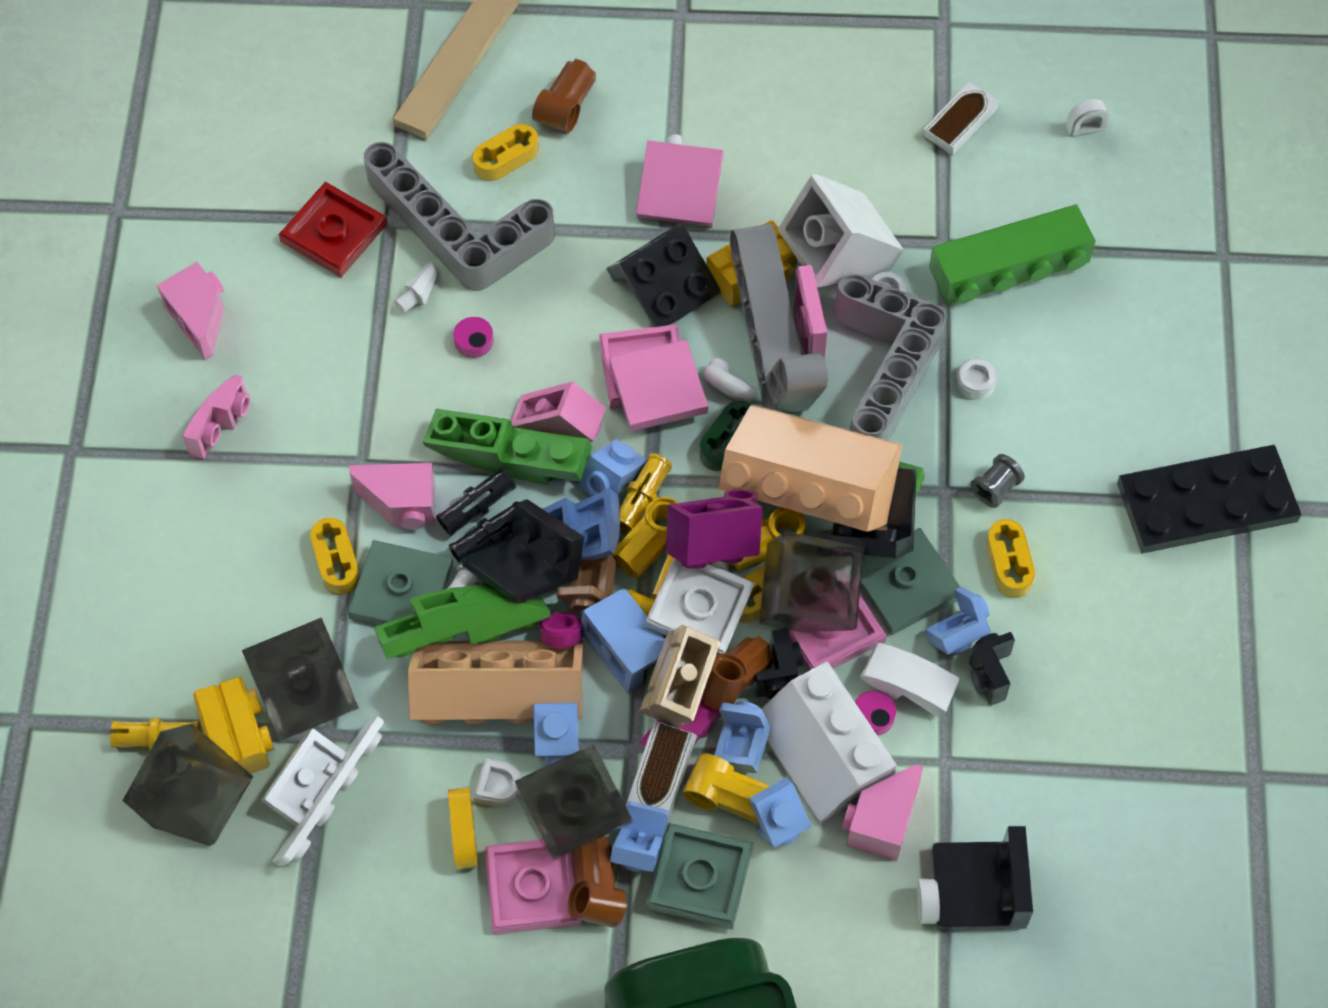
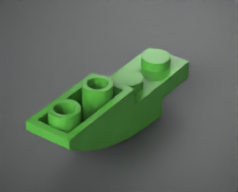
M435 409L423 440L425 447L462 463L494 473L502 467L513 478L547 484L549 477L580 482L592 450V445L588 438L519 429L513 427L510 419Z
M490 585L454 587L410 598L413 614L376 626L374 630L386 659L411 655L417 648L434 642H448L462 632H465L471 645L479 642L489 643L498 639L501 634L512 630L531 628L537 625L540 620L551 617V614L540 595L521 603H514Z

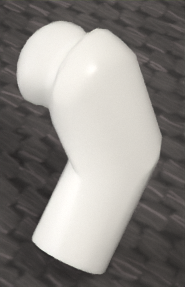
M721 358L710 360L709 365L704 368L705 381L737 401L750 402L756 388L728 373L730 367L725 360Z

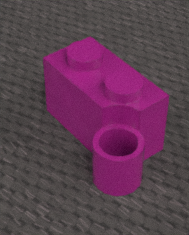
M733 489L724 492V497L668 504L666 553L680 561L682 566L690 569H701L706 567L707 563L717 561L739 563L744 557L760 555L763 507L757 504V494L749 490Z

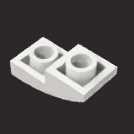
M877 643L874 646L860 679L880 692L887 694L894 701L904 695L936 717L941 716L947 711L960 680L957 676L926 659L882 643Z

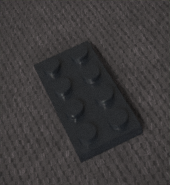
M1275 444L1119 475L1117 481L1141 554L1296 523L1302 515Z

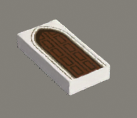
M968 82L923 128L922 136L953 156L998 109L999 100L971 82Z
M654 721L627 803L632 801L668 810V818H670L697 735Z

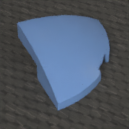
M610 488L576 504L568 498H563L543 508V510L585 537L581 560H595L615 553L620 532V507L618 494Z

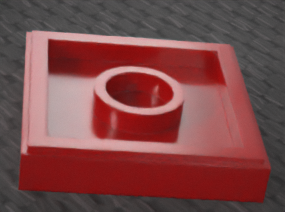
M325 181L278 235L281 243L342 278L386 227L388 222L387 217Z

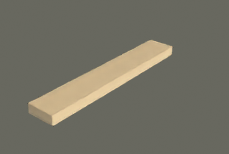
M474 0L393 117L394 126L427 140L521 0Z

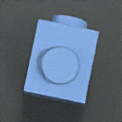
M616 439L589 456L581 481L579 482V487L590 496L608 488L619 494L621 487L638 477L647 459L635 452L628 444Z
M964 587L954 590L960 612L925 629L929 643L947 655L963 652L971 646L972 642L991 633L986 619L990 613L985 600L979 594H974Z
M738 701L736 704L721 703L719 712L724 720V724L714 755L730 763L734 770L757 774L771 729L763 711L757 705L746 701Z
M578 703L534 704L535 756H544L545 765L571 764L570 755H579Z
M786 777L749 798L760 824L756 827L759 836L774 848L779 845L792 843L800 836L801 832L812 827L793 782Z
M629 801L625 806L622 827L612 847L610 862L621 864L625 869L634 872L644 870L653 872L659 859L669 817L668 810Z

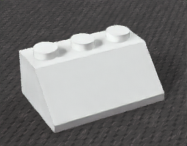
M828 661L791 680L761 709L771 727L766 743L789 779L793 782L796 790L819 825L846 811L849 803L856 805L862 790L895 774L897 764Z

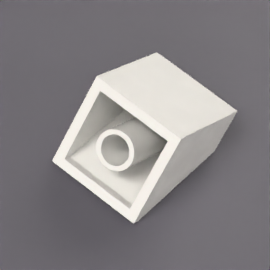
M818 174L810 176L777 229L802 266L812 265L817 287L838 284L839 280L848 274H858L871 279V277L880 272H890L904 251L864 193Z

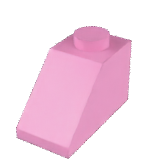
M195 262L157 285L165 309L206 360L213 354L224 312L220 293L224 292V289L212 271L206 274L199 263Z
M572 381L521 395L511 423L514 428L588 438L590 442H593L600 432L601 420L606 407Z
M432 463L350 465L349 473L354 492L394 527L401 526L410 530L435 525V477Z
M915 764L862 790L857 806L849 803L842 829L849 831L847 846L898 860L920 784L923 766Z

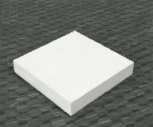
M674 558L644 626L665 636L668 632L675 630L681 625L689 626L721 642L717 655L726 653L755 583L709 563L701 569L686 568L681 565L680 561Z

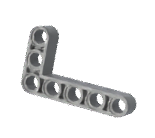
M376 142L371 144L364 152V164L371 188L460 283L469 290L480 291L488 288L548 247L555 238L553 208L545 200L530 199L477 234L393 145L386 142Z
M771 224L732 229L730 232V249L763 407L784 413L807 411L827 387V367L821 353L801 355L775 230Z
M848 274L839 280L832 312L833 317L837 322L846 327L892 344L853 414L850 431L889 441L939 349L947 316L940 306L865 276Z

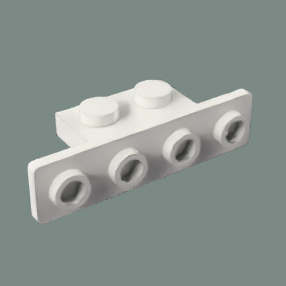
M376 716L366 721L346 752L316 730L311 729L307 732L261 799L262 803L295 826L272 860L274 864L280 867L289 864L291 860L297 863L311 844V841L307 839L315 825L321 827L327 821L335 808L331 801L338 790L345 791L356 778L359 770L354 766L362 754L368 756L380 742L382 735L378 730L384 723L383 719Z

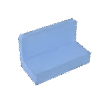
M620 589L583 610L581 620L582 635L629 694L642 686L645 669L657 663L665 638L661 633L644 626L648 618L626 589Z

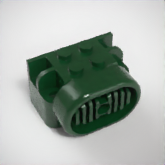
M749 938L715 940L638 961L612 975L604 987L608 1008H797L788 982L781 975L770 972L763 947L759 942Z

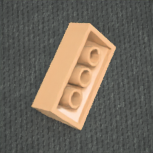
M750 405L725 449L718 489L724 491L733 489L749 490L757 494V500L868 532L887 525L903 445L758 405Z
M541 640L492 641L489 643L479 642L471 645L470 641H448L444 643L434 642L417 648L412 653L408 668L409 720H420L425 724H440L445 720H463L468 724H481L489 719H506L507 722L512 724H523L534 719V704L578 703V719H582L584 640H580L576 645L567 648L549 647Z

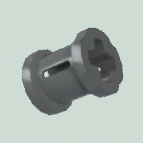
M998 454L993 459V466L982 477L977 476L971 481V489L975 496L992 508H996L1002 503V496L1013 485H1019L1025 479L1024 472L1019 464L1005 454Z

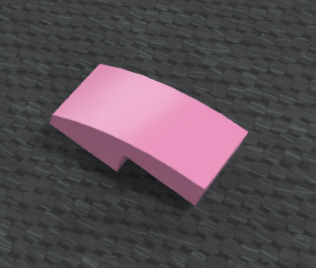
M234 375L221 384L194 414L182 436L189 456L204 460L210 446L214 447L217 444L221 427L234 430L239 417L246 415L250 405V395L247 394L241 376Z

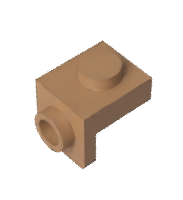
M609 555L595 560H581L578 579L570 582L569 587H558L557 597L569 604L571 610L583 613V610L613 594L617 559Z

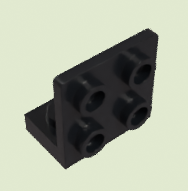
M683 224L665 231L606 268L613 281L626 278L654 327L670 325L721 292L715 278Z
M898 467L887 525L867 532L834 522L832 529L818 533L817 550L897 558L914 551L916 470L914 468Z
M526 499L515 503L510 539L464 556L462 566L514 603H521L578 579L585 537Z
M1008 826L1004 839L1001 842H946L933 844L934 880L938 884L940 904L939 921H937L938 929H1027L1033 914L1026 826Z

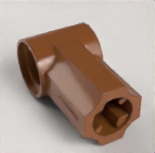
M575 58L574 61H567L550 90L543 89L538 95L533 107L532 119L569 134L577 123L583 100L596 81V72L582 60Z
M759 636L756 638L746 637L728 653L716 655L701 700L707 706L716 710L720 709L721 703L735 704L739 694L755 681V674L765 672L771 668L775 657L771 653L770 644Z
M597 834L590 837H580L572 843L576 883L569 893L568 912L574 919L611 928L616 927L625 915L627 898L622 889L615 888L613 863L610 862L612 846L609 844V838Z

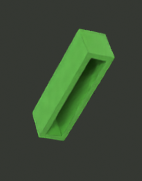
M1075 204L932 246L929 269L946 305L958 301L965 303L975 299L978 295L992 291H1006L1015 284L1029 280L1039 281L1052 273L1062 270L1079 269L1090 262L1096 240L1078 205Z

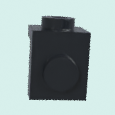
M788 628L771 631L770 650L775 657L773 662L775 670L755 674L754 691L756 697L766 696L772 699L791 680L799 676L797 667L803 666L799 642H791Z
M1012 632L1000 636L998 633L988 634L980 638L972 648L969 660L972 668L970 672L971 679L976 691L979 694H985L990 706L1005 701L1011 683L999 660L1011 655L1015 642Z

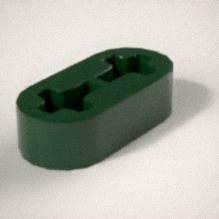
M746 401L729 403L704 434L700 442V460L705 467L713 471L722 470L725 453L718 452L716 456L711 455V448H719L725 440L726 449L738 428L737 426L732 431L733 418L738 420L745 416L752 404Z

